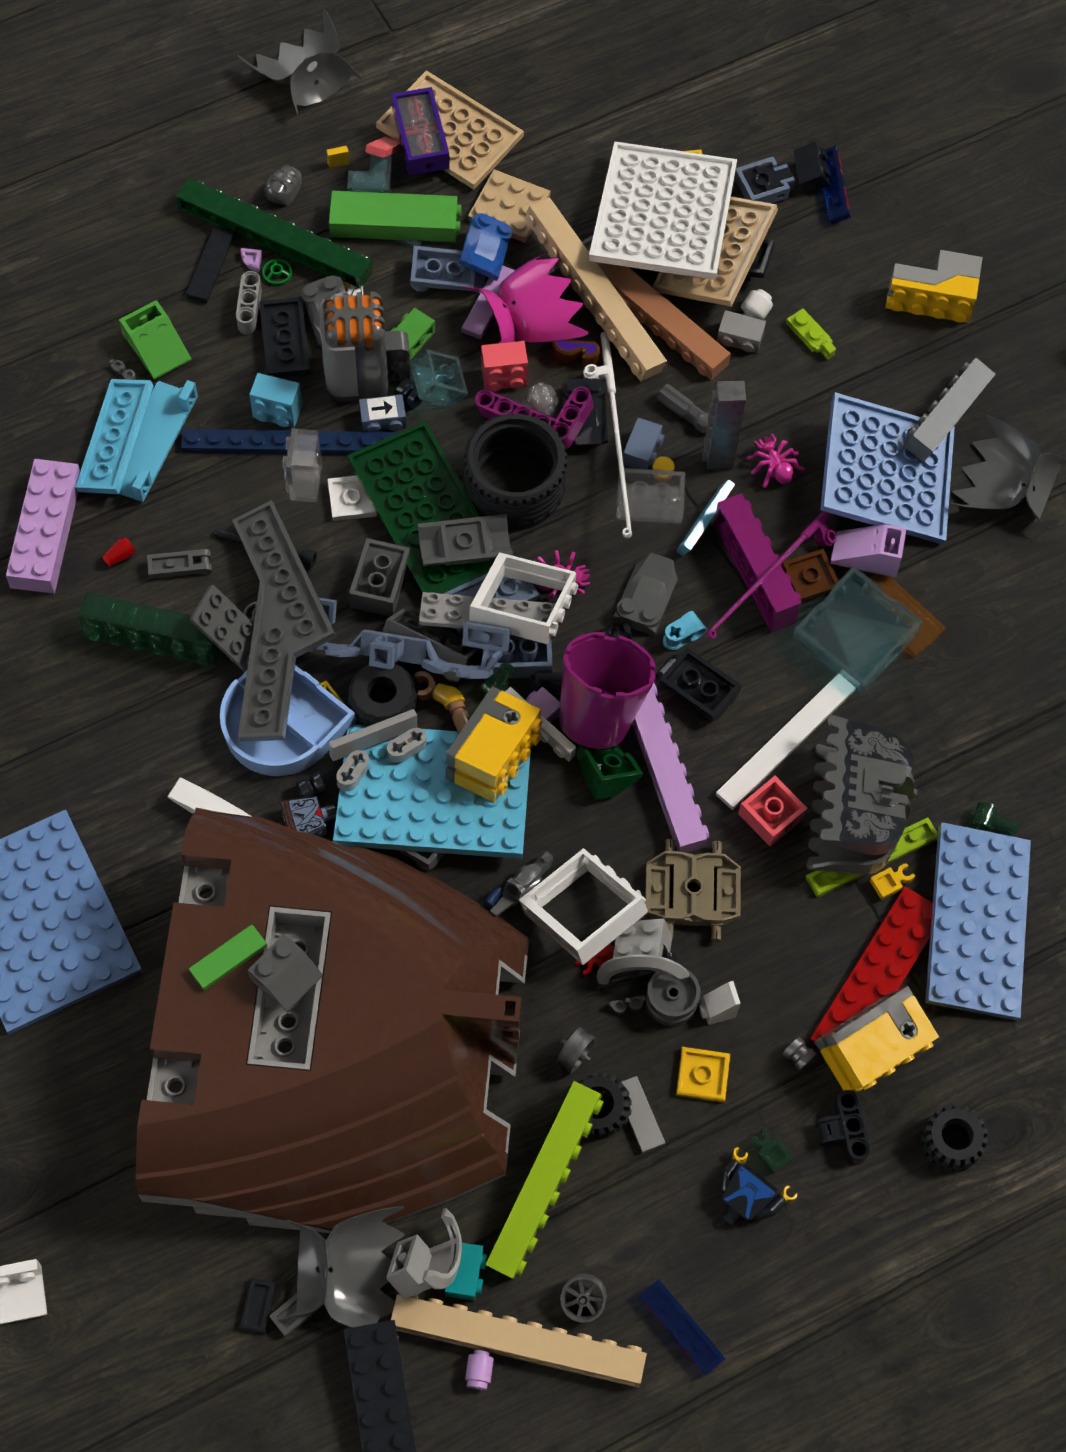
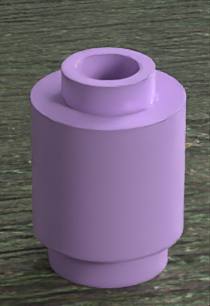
M474 1350V1354L468 1355L465 1376L468 1388L487 1390L488 1384L491 1383L494 1358L489 1357V1352Z

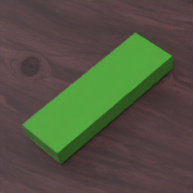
M250 925L191 966L189 971L205 991L265 949L267 943L256 928Z

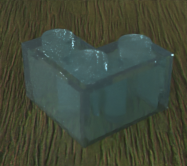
M371 155L369 171H348L347 191L391 193V155L385 158Z

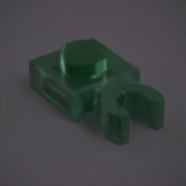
M763 1127L760 1132L763 1134L764 1139L758 1140L755 1135H752L750 1140L754 1146L761 1147L762 1150L758 1153V1156L769 1170L775 1174L793 1160L794 1157L778 1138L772 1142L769 1131Z

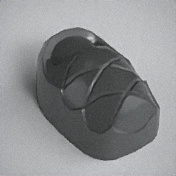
M284 165L276 170L266 183L265 198L273 203L288 206L295 199L302 186L300 171L290 165Z

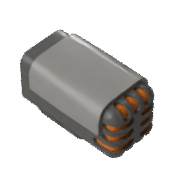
M370 291V295H361V292H357L356 296L348 293H343V295L330 294L323 299L319 308L323 366L326 387L334 400L346 402L387 396L388 384H400L403 380L411 378L408 334L404 331H385L383 300L377 292Z

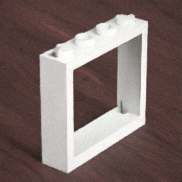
M499 552L470 605L469 622L510 628V635L548 644L551 636H555L557 633L558 622L562 623L564 619L565 608L569 609L572 595L577 593L578 584L575 583L576 572ZM504 576L562 591L546 623L487 608Z
M584 848L519 899L524 914L582 965L648 912L645 904L646 899L641 895V892L633 890L625 878L622 877L620 879L609 865L604 866L597 855H591ZM589 871L628 905L581 942L542 907Z

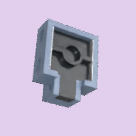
M774 157L738 167L735 170L734 180L744 199L771 204L787 199L790 190H793L795 182L787 164L777 167Z

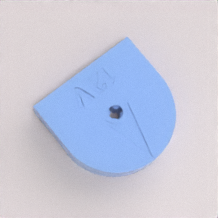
M296 665L294 668L285 740L240 742L238 739L247 671L238 680L235 679L231 683L223 697L220 708V724L231 753L248 769L268 776L292 775L311 767L329 751L330 741L342 737L347 732V729L357 722L355 713L323 688L316 679L306 671L303 672Z

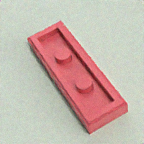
M384 136L367 144L365 152L385 158L402 150L400 141Z

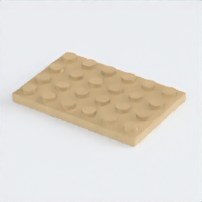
M426 70L407 91L432 87L449 150L450 169H444V171L474 190L523 138L524 131ZM391 106L376 122V128L393 139L400 141Z
M731 197L716 280L659 272L653 288L662 294L732 307L778 211L777 204Z

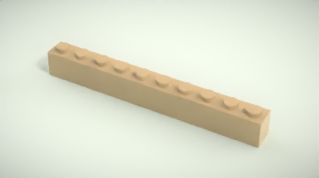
M549 197L530 205L524 218L527 225L534 231L538 241L544 245L550 258L559 259L556 264L560 268L561 273L566 278L571 279L570 283L573 290L578 293L585 307L591 311L596 322L606 332L608 339L613 342L620 356L628 363L632 373L638 377L640 382L661 373L667 360L596 262L589 261V251Z
M397 1294L391 1320H395L397 1331L637 1388L640 1387L647 1353L642 1352L640 1347L627 1345V1348L617 1346V1342L608 1339H602V1342L592 1340V1336L577 1333V1336L567 1334V1330L553 1327L551 1331L543 1329L542 1325L536 1322L529 1321L526 1325L517 1323L518 1319L510 1316H503L500 1319L492 1317L493 1313L485 1310H478L475 1313L467 1311L468 1307L459 1304H453V1307L443 1305V1301L434 1298H428V1301L418 1299V1295L403 1298Z

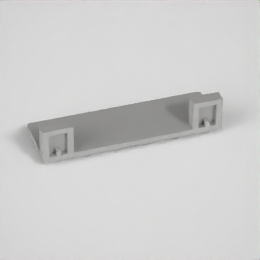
M423 592L419 624L463 629L464 623L466 621L469 622L470 605L475 597ZM492 598L487 608L546 623L556 603Z

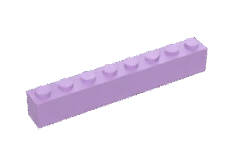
M653 683L632 725L671 835L675 840L676 849L678 852L687 853L705 848L709 832L707 826L701 823L700 818L702 814L700 807L693 801V787L690 783L687 784L685 776H687L686 768L683 763L679 762L677 757L679 756V749L676 743H672L670 737L672 736L670 724L664 721V708L662 703L657 701V688L655 683Z

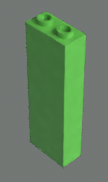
M332 191L329 218L330 237L456 242V234H460V221H457V217L461 218V205H458L457 196Z

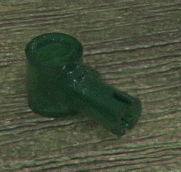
M507 662L501 664L496 675L489 677L481 686L480 691L486 695L492 686L499 689L500 692L508 690V680L514 671L513 666Z
M987 802L977 803L971 821V826L974 829L987 832L997 829L1012 836L1016 835L1020 825L1018 822L1002 817L1001 813L997 812V807Z

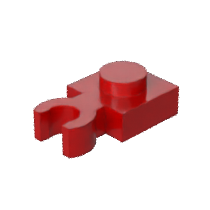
M611 943L585 963L588 968L583 971L582 975L584 977L591 974L595 965L599 969L603 963L613 959L614 947ZM576 960L575 966L577 968L581 965V963L578 960Z

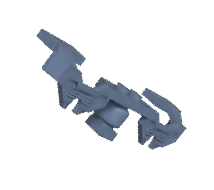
M319 598L330 623L334 624L337 600ZM467 621L464 623L462 645L484 649L481 666L448 663L439 659L430 640L365 629L361 631L351 644L326 642L309 652L325 650V655L336 657L366 655L370 656L369 666L392 669L396 662L402 661L420 664L422 668L432 673L443 674L452 671L457 672V677L484 679L489 678L493 674L494 666L503 656L504 652L508 651L510 628Z

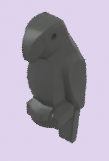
M545 851L534 864L524 865L513 878L507 881L504 887L505 890L501 895L502 898L489 913L497 917L509 907L520 903V898L542 882V875L552 865L553 855Z

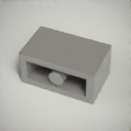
M725 310L718 331L717 342L726 347H735L746 352L758 353L766 321Z

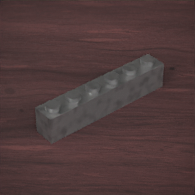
M717 381L716 390H712L708 426H706V437H704V448H702V461H706L707 470L733 469L746 404L744 381Z

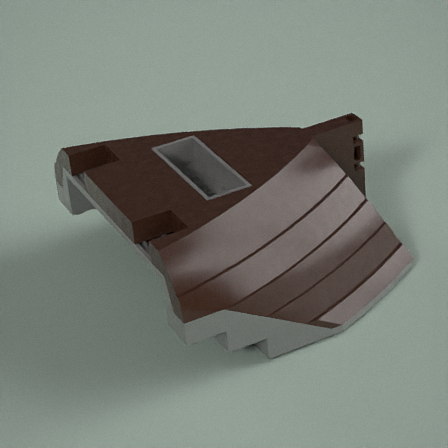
M196 807L184 835L181 853L184 862V872L179 903L173 902L150 1044V1051L153 1056L147 1100H141L137 1124L135 1180L141 1201L192 1206L197 1214L246 1218L248 1224L253 1226L300 1230V1227L287 1221L290 1220L309 1227L316 1232L331 1233L335 1225L352 1217L385 1208L404 1207L403 1210L382 1220L386 1224L456 1199L506 1176L511 1125L488 1111L486 1107L490 1069L491 1075L516 1076L521 997L498 995L500 975L503 982L525 984L529 938L498 916L494 917L484 906L442 881L394 857L365 848L348 847L308 832L293 830L262 817L236 815ZM204 888H210L213 890V894L209 898H202L199 896L200 891ZM253 925L267 943V947L204 991L190 973L189 968L244 929ZM283 934L296 945H303L306 948V955L323 974V977L288 1013L250 980L248 969ZM286 1017H293L296 1023L291 1028H285L281 1025L282 1020ZM283 1041H288L293 1045L292 1049L287 1053H282L278 1050L279 1044ZM173 1081L183 1083L182 1089L177 1093L169 1091V1085Z

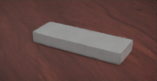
M635 1076L622 1081L632 1100V1105H630L632 1110L631 1116L628 1115L627 1119L642 1154L664 1146L665 1140L638 1077Z

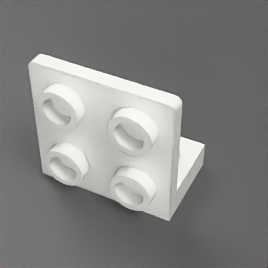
M33 1259L0 1266V1325L46 1316L47 1306L42 1267L38 1260Z

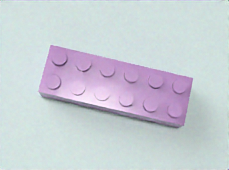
M34 459L6 573L10 588L55 594L78 496V491L75 488L80 474L78 464Z

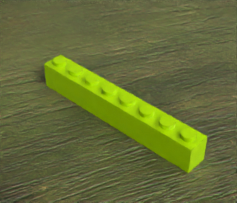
M575 1081L573 1082L487 1260V1266L515 1279L516 1275H522L527 1264L523 1260L527 1252H533L538 1241L535 1235L539 1228L544 1229L549 1216L546 1215V1212L550 1205L555 1206L560 1193L557 1192V1189L561 1182L566 1183L571 1170L568 1169L571 1160L576 1161L582 1147L579 1146L582 1137L587 1138L593 1124L589 1122L593 1114L598 1115L604 1102L600 1100L602 1097L600 1093Z

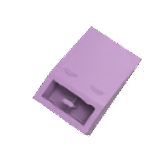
M882 524L837 531L830 564L897 577L902 559L906 528Z

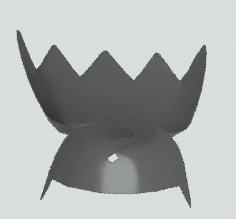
M324 9V33L304 29L303 47L281 42L278 60L256 54L257 67L237 55L247 65L281 85H290L297 116V105L308 106L329 98L339 91L352 75L362 79L345 59L337 55L340 47L338 36L331 18ZM315 80H318V81H319V82H318V85H315V84H314V83H315Z
M986 415L997 438L973 441V445L986 461L962 467V470L974 483L975 487L954 490L952 492L968 505L951 502L950 504L980 509H1010L1015 507L1025 497L1027 505L1034 516L1044 525L1040 517L1063 463L1066 464V458L1052 453L1042 454L1039 446L1026 435L1005 422Z
M391 1207L371 1211L342 1221L335 1225L327 1240L313 1229L287 1220L293 1225L300 1227L296 1312L282 1319L308 1314L319 1308L323 1303L332 1319L351 1328L379 1323V1319L393 1313L395 1301L380 1290L381 1287L389 1282L386 1277L392 1260L381 1251L402 1238L404 1233L387 1225L382 1220L403 1210L404 1207ZM317 1266H318L319 1269H320V1272H319V1273H318L317 1270H316V1267H317ZM330 1267L333 1269L331 1273L328 1271Z

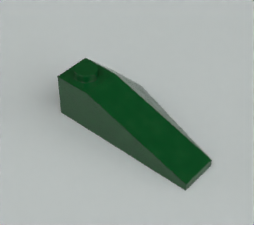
M571 740L576 746L575 754L585 783L595 800L615 797L642 777L643 773L634 758L629 753L624 754L618 748V745L605 749H595L580 745Z

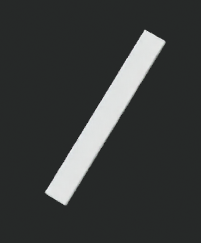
M841 674L834 677L716 792V796L729 808L735 809L855 691L856 687Z

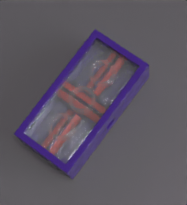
M432 87L391 94L392 112L409 176L450 169L449 150Z

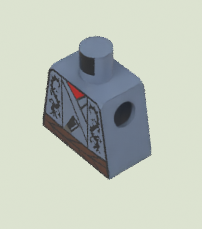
M315 796L279 801L286 827L299 832H308L322 837L327 834L325 821L336 819L335 806L330 805L321 808L318 798Z

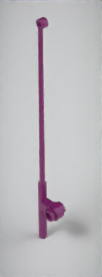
M822 511L790 548L710 630L706 631V637L708 639L716 638L715 630L814 532V540L818 546L827 547L833 545L836 541V533L828 529L825 523L832 513Z

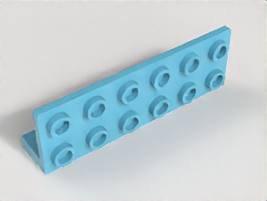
M187 380L184 387L181 388L161 381L156 383L150 395L119 494L144 502L198 398L194 382Z

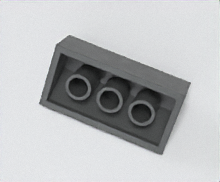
M404 608L386 620L382 632L430 640L438 658L448 663L472 666L482 649L463 646V637L443 627L420 625V616ZM448 671L442 674L445 679L452 682H459L463 679L456 676L457 672Z

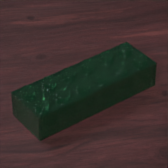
M86 592L78 614L84 636L90 640L98 641L100 639L116 646L122 644L139 651L145 649L157 655H171L179 660H194L201 665H215L220 649L190 621L192 615Z

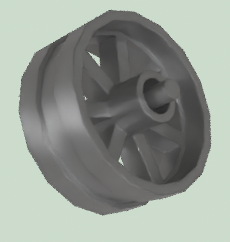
M579 1027L567 1041L562 1039L560 1042L564 1046L558 1055L556 1064L564 1067L567 1072L572 1074L584 1060L587 1062L591 1060L588 1054L596 1037L586 1033L583 1028Z
M587 1273L576 1274L569 1278L563 1286L560 1297L561 1307L565 1314L573 1321L581 1323L591 1322L603 1312L607 1294L601 1280L594 1275ZM583 1279L593 1282L588 1290L584 1289ZM578 1280L580 1291L577 1292L570 1288L569 1285ZM598 1286L602 1296H591L590 1293ZM566 1291L576 1296L577 1298L569 1302H565ZM589 1301L602 1302L597 1312ZM577 1303L579 1305L577 1315L568 1307ZM587 1306L592 1315L581 1316L583 1307Z

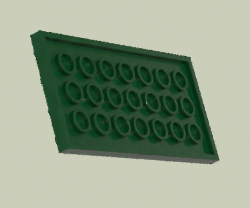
M426 421L347 455L348 462L392 542L395 545L410 548L406 567L421 594L423 592L443 594L489 572L496 558L490 559V561L447 566L446 564L423 566L418 524L480 517Z

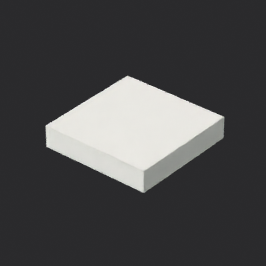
M357 476L328 479L333 521L377 516Z

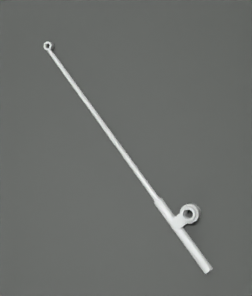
M602 332L600 338L604 366L597 367L594 364H589L585 367L583 375L584 379L596 378L606 380L607 393L610 396L627 528L623 529V536L630 538L632 531L615 401L616 388L610 341L606 332Z

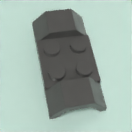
M506 514L418 524L423 566L446 564L447 566L490 561V559L496 558L499 552L513 556Z

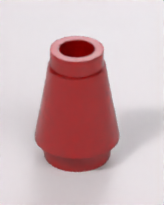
M125 536L123 539L119 538L102 558L111 567L132 557L136 550Z

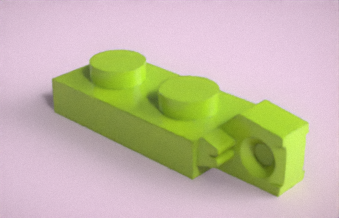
M803 308L787 318L786 324L812 352H821L827 360L835 356L836 348L832 344V339Z

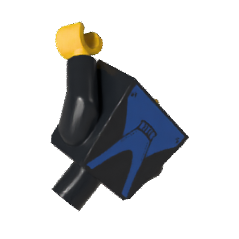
M738 1147L734 1149L732 1159H730L722 1172L720 1189L724 1194L722 1200L729 1205L722 1218L732 1226L736 1224L741 1216L748 1221L753 1218L760 1221L772 1217L797 1197V1193L793 1197L787 1196L786 1191L790 1186H786L780 1191L745 1163L748 1153L746 1152L744 1157H738Z

